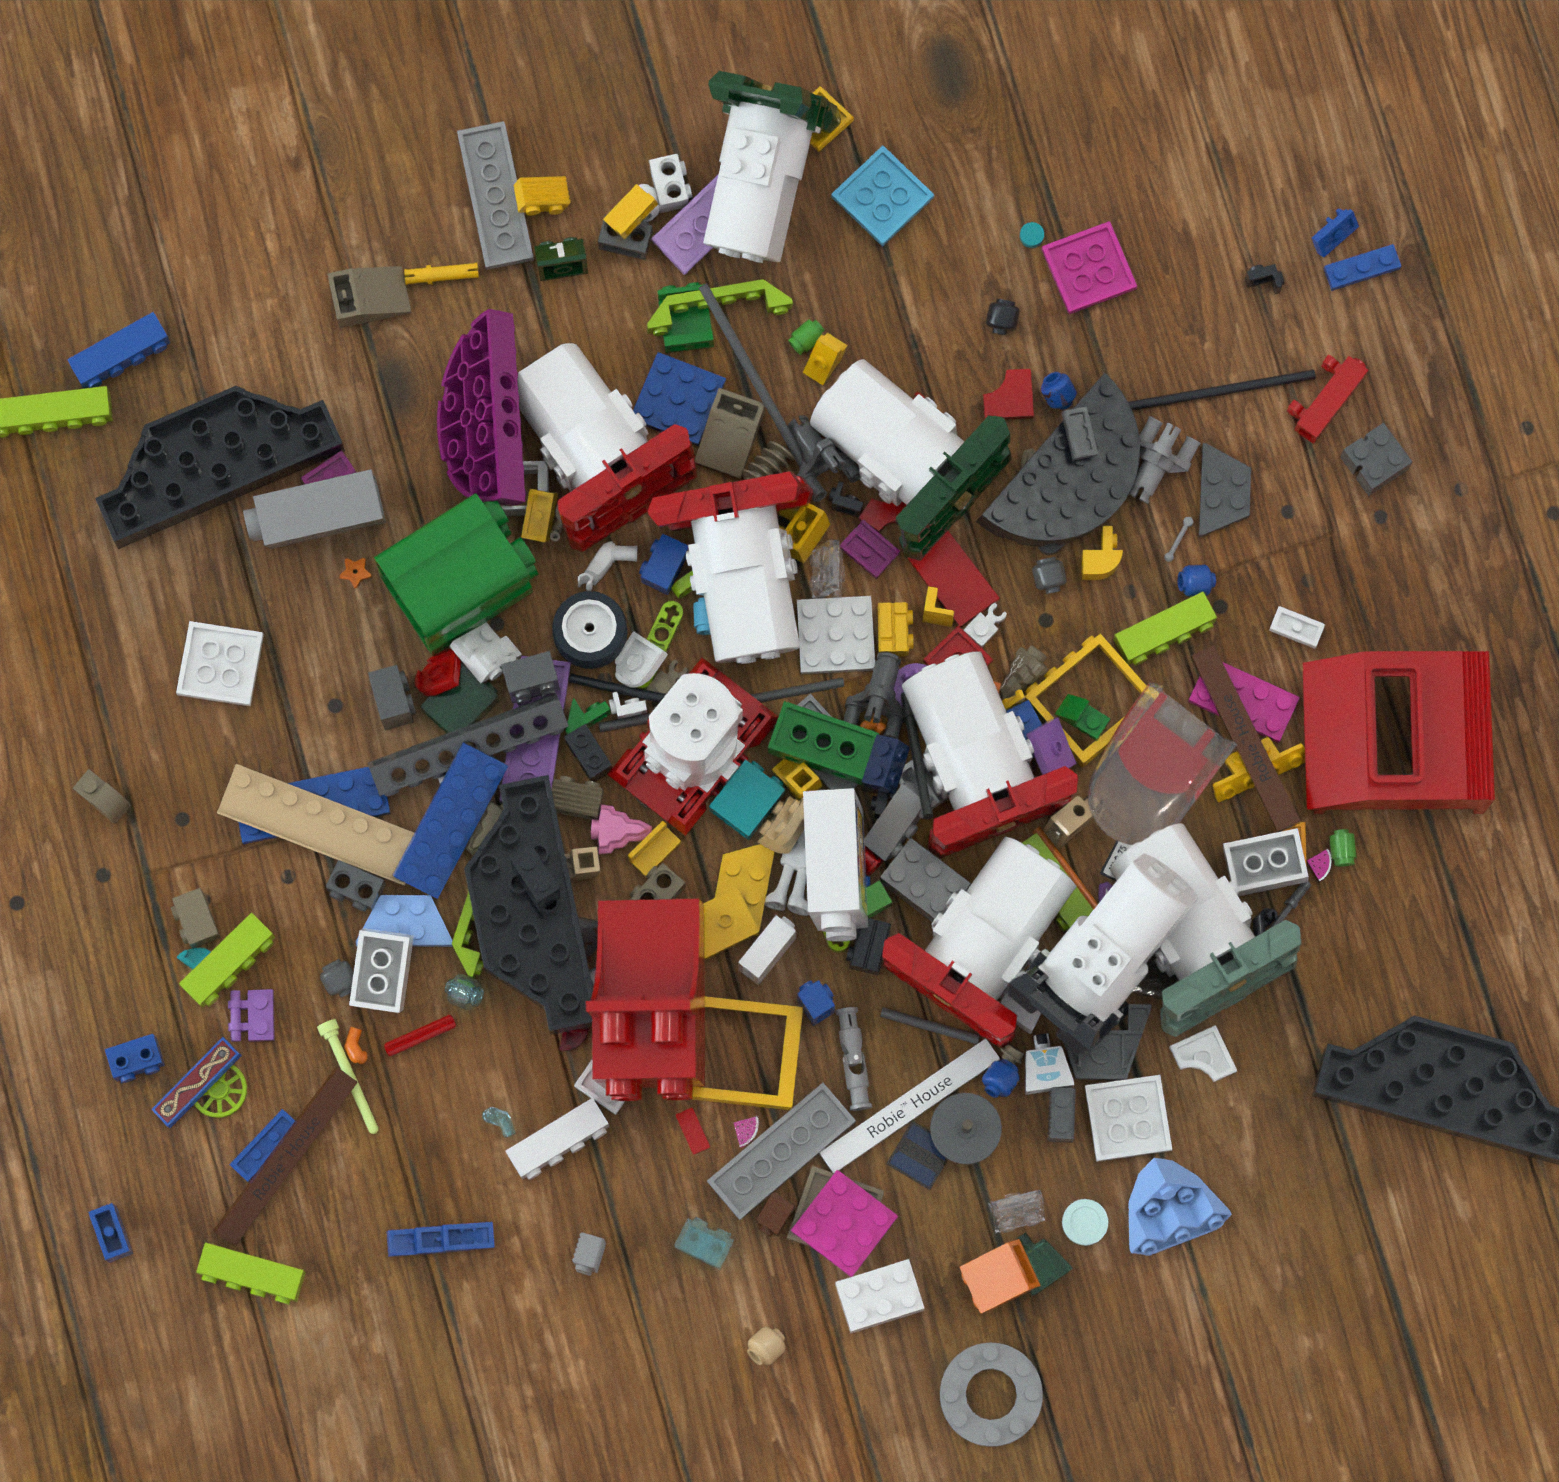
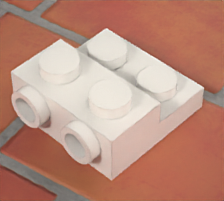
M487 622L457 638L450 645V648L480 683L491 679V681L497 679L503 673L501 664L518 660L522 655L507 636L500 639Z

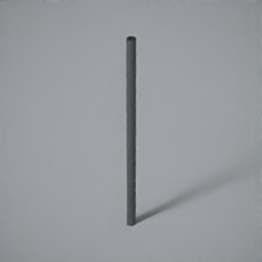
M708 284L699 287L701 294L789 450L795 457L798 466L801 468L803 463L801 449Z

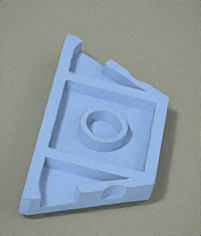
M380 895L363 927L414 935L412 947H453V940L431 895Z

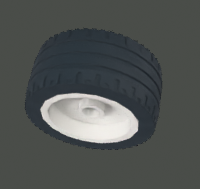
M595 591L576 593L567 598L556 611L552 624L554 643L563 658L577 667L585 669L604 667L618 657L626 643L627 622L620 606L611 597ZM594 627L592 632H587L585 629Z

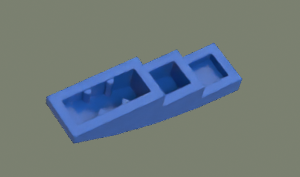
M493 1222L451 1224L386 1231L388 1257L447 1253L495 1247Z

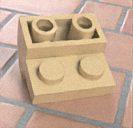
M789 796L783 802L779 800L771 811L774 814L771 821L766 820L759 830L762 835L758 843L777 853H789L805 829L803 798L798 801Z

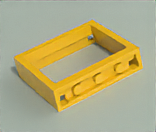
M1101 633L1095 638L1093 636L1087 638L1081 644L1083 648L1080 651L1069 653L1062 660L1064 662L1062 666L1058 669L1056 667L1051 668L1044 675V681L1039 685L1036 682L1033 683L1025 691L1027 695L1024 702L1030 701L1035 713L1043 724L1054 719L1037 697L1097 647H1100L1145 698L1138 705L1145 711L1155 698L1153 692ZM1126 716L1084 751L1063 729L1074 759L1081 768L1086 766L1115 741V733Z

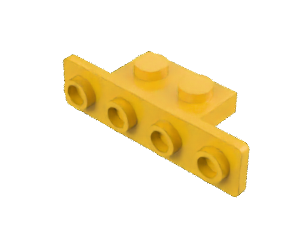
M1269 737L1261 740L1278 775L1305 763V747L1302 743L1279 753ZM1237 752L1224 757L1225 764L1232 775L1213 784L1215 798L1218 802L1230 799L1234 795L1254 787Z

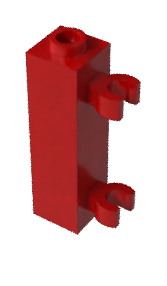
M1328 354L1321 367L1334 375L1308 409H1305L1296 400H1293L1288 406L1287 412L1299 419L1294 430L1314 444L1366 377L1368 369L1365 368V363L1360 359H1353L1348 356L1341 365L1334 357Z

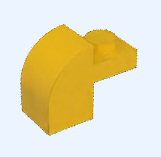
M1113 526L1102 527L1101 550H1083L1081 556L1082 580L1105 579L1111 576L1119 567L1123 550H1113L1117 549V534H1113Z
M783 759L772 769L773 774L784 783L798 801L803 798V791H818L822 787L820 778L804 762L797 764Z

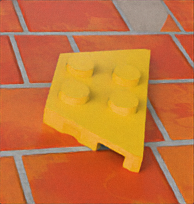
M761 844L723 854L715 893L716 898L738 887L759 932L775 853Z

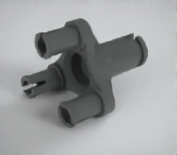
M799 416V420L802 422L801 425H798L795 418L787 425L803 452V463L797 476L803 477L813 489V501L819 502L827 495L826 490L823 489L816 479L817 476L831 469L833 473H837V467L840 471L844 472L851 483L857 482L861 478L859 468L855 462L839 448H836L831 439H823L819 432L810 425L807 416Z
M880 652L876 658L877 661L875 662L870 684L865 686L864 691L847 697L843 721L857 725L860 713L866 711L865 720L870 722L872 714L875 713L873 723H879L881 715L887 717L888 722L883 736L899 739L902 723H904L901 714L903 708L895 698L894 686L901 659H898V656L895 654Z

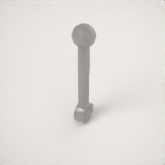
M1191 517L1184 518L1183 527L1170 551L1164 555V559L1167 562L1173 561L1175 550L1187 528L1192 526L1193 519Z

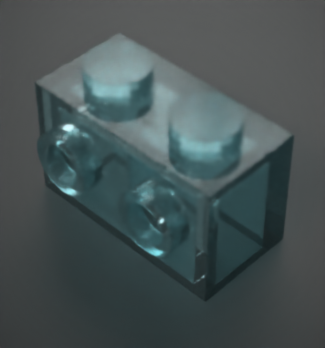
M694 1217V1220L687 1218L674 1245L675 1249L721 1270L734 1244V1240L730 1239L731 1234L720 1228L715 1232L707 1228V1222L697 1217Z

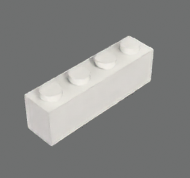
M591 1098L506 1150V1153L522 1180L526 1177L528 1180H531L542 1173L540 1169L549 1164L552 1167L564 1159L562 1155L570 1150L572 1153L585 1147L584 1142L593 1137L596 1140L605 1135L609 1124L594 1099Z

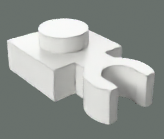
M996 603L989 607L986 617L980 612L964 629L981 648L998 632V628L994 624L1001 623L1006 618V612H1003L1001 616L993 614V611L997 608Z

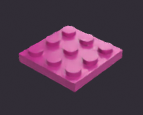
M1110 221L1042 246L1041 250L1068 314L1137 289V284Z
M836 1170L791 1229V1232L848 1276L853 1277L898 1218V1215L839 1170Z

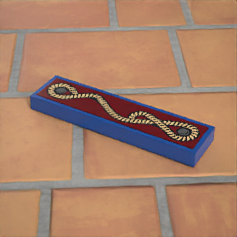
M222 1037L151 1110L167 1127L171 1128L242 1055L226 1038Z

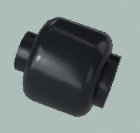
M996 299V302L989 304L986 325L993 328L992 333L1006 336L1007 331L1016 330L1020 315V309L1015 306L1016 302Z

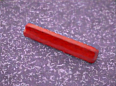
M447 1015L385 1043L384 1048L388 1056H393L455 1028L456 1023L452 1015Z

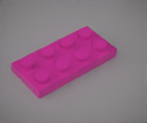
M1223 662L1257 734L1266 738L1269 737L1272 741L1279 743L1300 697ZM1199 676L1188 702L1219 716Z

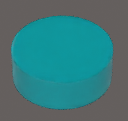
M1029 222L1021 228L1020 241L1024 246L1036 248L1043 242L1044 230L1038 223Z

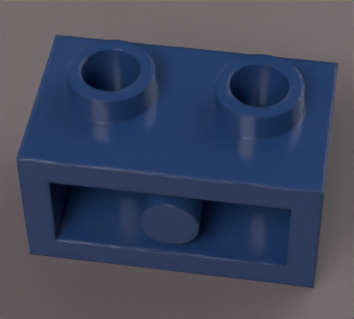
M876 735L862 783L873 790L895 795L910 747L899 739Z

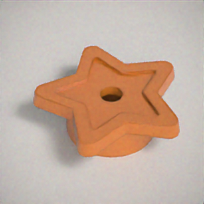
M346 558V569L340 574L339 578L349 580L353 587L357 588L360 582L371 578L372 575L365 569V558H361L356 562Z

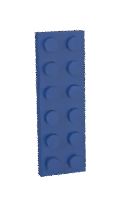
M463 742L399 861L393 877L438 899L503 778L508 765Z
M369 767L288 783L373 817L391 814L388 797L385 794L379 796ZM238 821L243 844L277 838L275 835Z

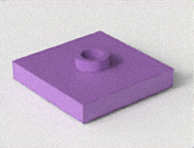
M1058 717L1047 721L1026 734L1032 743L1034 756L1042 775L1063 766L1070 768L1076 764Z

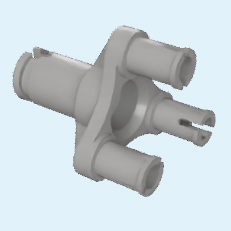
M1151 416L1148 417V421L1139 435L1140 456L1144 461L1137 472L1129 495L1136 498L1139 490L1144 488L1139 499L1146 504L1149 503L1150 500L1148 499L1150 496H1153L1165 472H1187L1192 465L1190 461L1201 444L1187 436L1179 453L1173 455L1171 448L1181 429L1175 426L1172 434L1169 435L1174 426L1167 423L1158 442L1152 443L1163 423Z

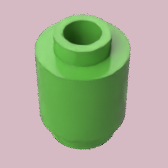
M808 319L791 334L792 337L788 339V342L801 355L803 352L807 353L815 346L817 339L823 335L822 333L825 330L817 320L812 322Z
M1349 829L1335 830L1334 835L1329 836L1331 860L1334 861L1336 867L1354 865V859L1357 858L1354 834L1349 833Z

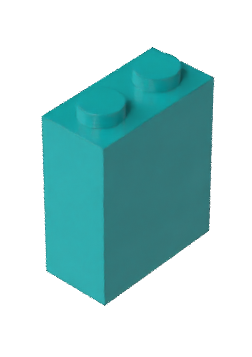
M745 759L709 805V811L749 841L769 816L777 802L783 798L785 789L783 788L784 783L775 776L768 777L763 773L764 768L755 761L750 763Z

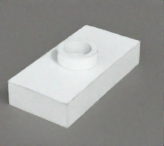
M1279 606L1269 631L1315 649L1325 624Z

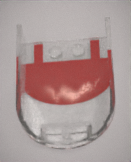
M1153 682L1148 683L1113 734L1092 774L1088 788L1089 809L1098 827L1112 839L1128 845L1141 842L1154 832L1167 826L1179 824L1237 745L1234 741L1223 738L1163 692L1164 687Z

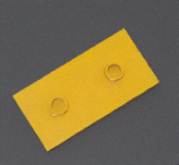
M738 887L703 904L704 960L760 933Z

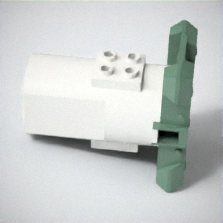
M1184 824L1170 825L1154 832L1147 839L1130 846L1112 864L1110 871L1117 881L1134 860L1146 853L1175 871L1188 883L1199 898L1154 953L1157 957L1155 962L1162 973L1166 971L1169 977L1175 974L1179 979L1177 983L1162 991L1163 1008L1160 1010L1161 1029L1164 1032L1177 1037L1296 968L1298 961L1297 953L1300 951L1301 946L1299 926L1284 920L1255 937L1250 929L1251 915L1253 913L1246 902H1241L1237 896L1239 894L1238 888L1232 880L1228 882L1225 876L1218 879Z

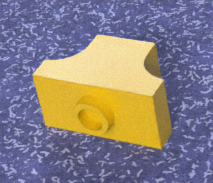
M826 333L825 336L821 335L817 339L803 373L824 385L833 370L841 362L848 345L829 333Z

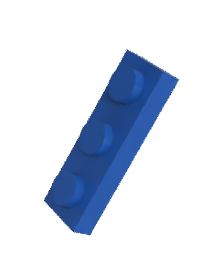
M1394 244L1325 265L1324 272L1331 291L1399 270L1402 266Z
M282 1109L229 1165L249 1183L295 1120Z

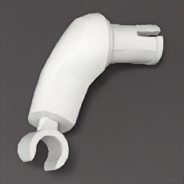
M613 541L604 543L589 563L585 572L578 576V587L580 588L582 584L587 583L586 591H591L593 585H596L605 576L615 561L637 562V546L615 545Z

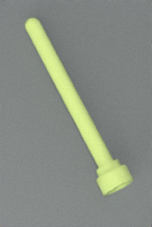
M336 1019L319 1025L317 1029L320 1036H324L325 1040L329 1041L341 1070L357 1081L337 1036L339 1035L338 1029L340 1028ZM357 1083L351 1091L369 1132L376 1134L378 1132L377 1123L360 1085Z

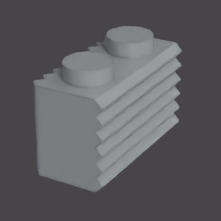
M580 1233L579 1243L576 1244V1253L573 1254L574 1258L572 1261L576 1272L591 1276L592 1272L598 1273L606 1242L603 1238Z

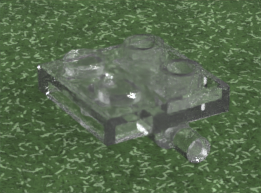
M830 539L814 549L810 555L812 577L810 578L809 588L812 591V599H822L831 593L832 598L842 597V583L845 582L843 550L839 549V540Z
M1041 1189L1023 1194L1017 1192L1005 1195L1004 1199L988 1202L996 1233L1011 1232L1017 1227L1025 1225L1035 1226L1045 1220Z

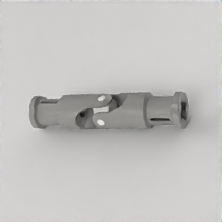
M858 1007L838 1009L835 1012L839 1016L841 1028L839 1031L840 1045L845 1053L843 1064L847 1090H850L852 1105L850 1106V1111L872 1108V1103L869 1102L867 1090L869 1080L865 1056L861 1052L863 1040L861 1028H858L856 1017ZM857 1064H861V1073L859 1075L852 1073L849 1066L854 1067Z

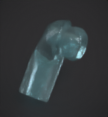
M489 1107L483 1111V1120L500 1126L504 1138L516 1134L508 1112L495 1107Z

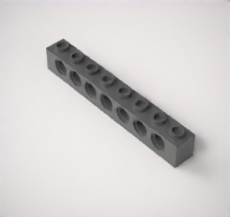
M555 693L368 762V766L379 796L384 794L385 796H391L398 793L399 789L405 786L409 788L416 787L422 784L424 779L430 777L437 779L446 775V771L449 770L463 742H473L476 749L493 757V754L501 751L503 753L511 752L517 748V745L522 743H535L541 739V736L560 734L564 731V728L568 727V723L559 698ZM538 716L546 717L545 723L540 726L533 724L534 719ZM518 724L522 726L520 733H510V728L513 725ZM491 733L499 735L498 740L494 743L486 741L487 736ZM450 751L452 755L448 760L439 759L440 753ZM425 759L428 761V765L424 769H418L415 767L418 760ZM396 768L405 770L403 776L395 778L391 774Z

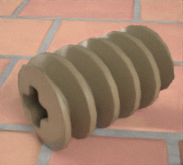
M770 441L767 444L768 449L763 448L761 450L762 456L757 455L754 458L755 463L750 462L748 464L749 470L744 469L741 475L744 480L767 476L774 472L779 474L782 473L779 466L788 468L789 465L786 459L794 461L795 457L784 446Z

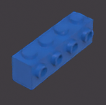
M152 312L67 360L83 389L99 387L103 383L102 381L109 377L114 378L121 375L125 368L141 364L145 361V357L152 353L158 354L164 351L167 345L170 344V340L156 315Z

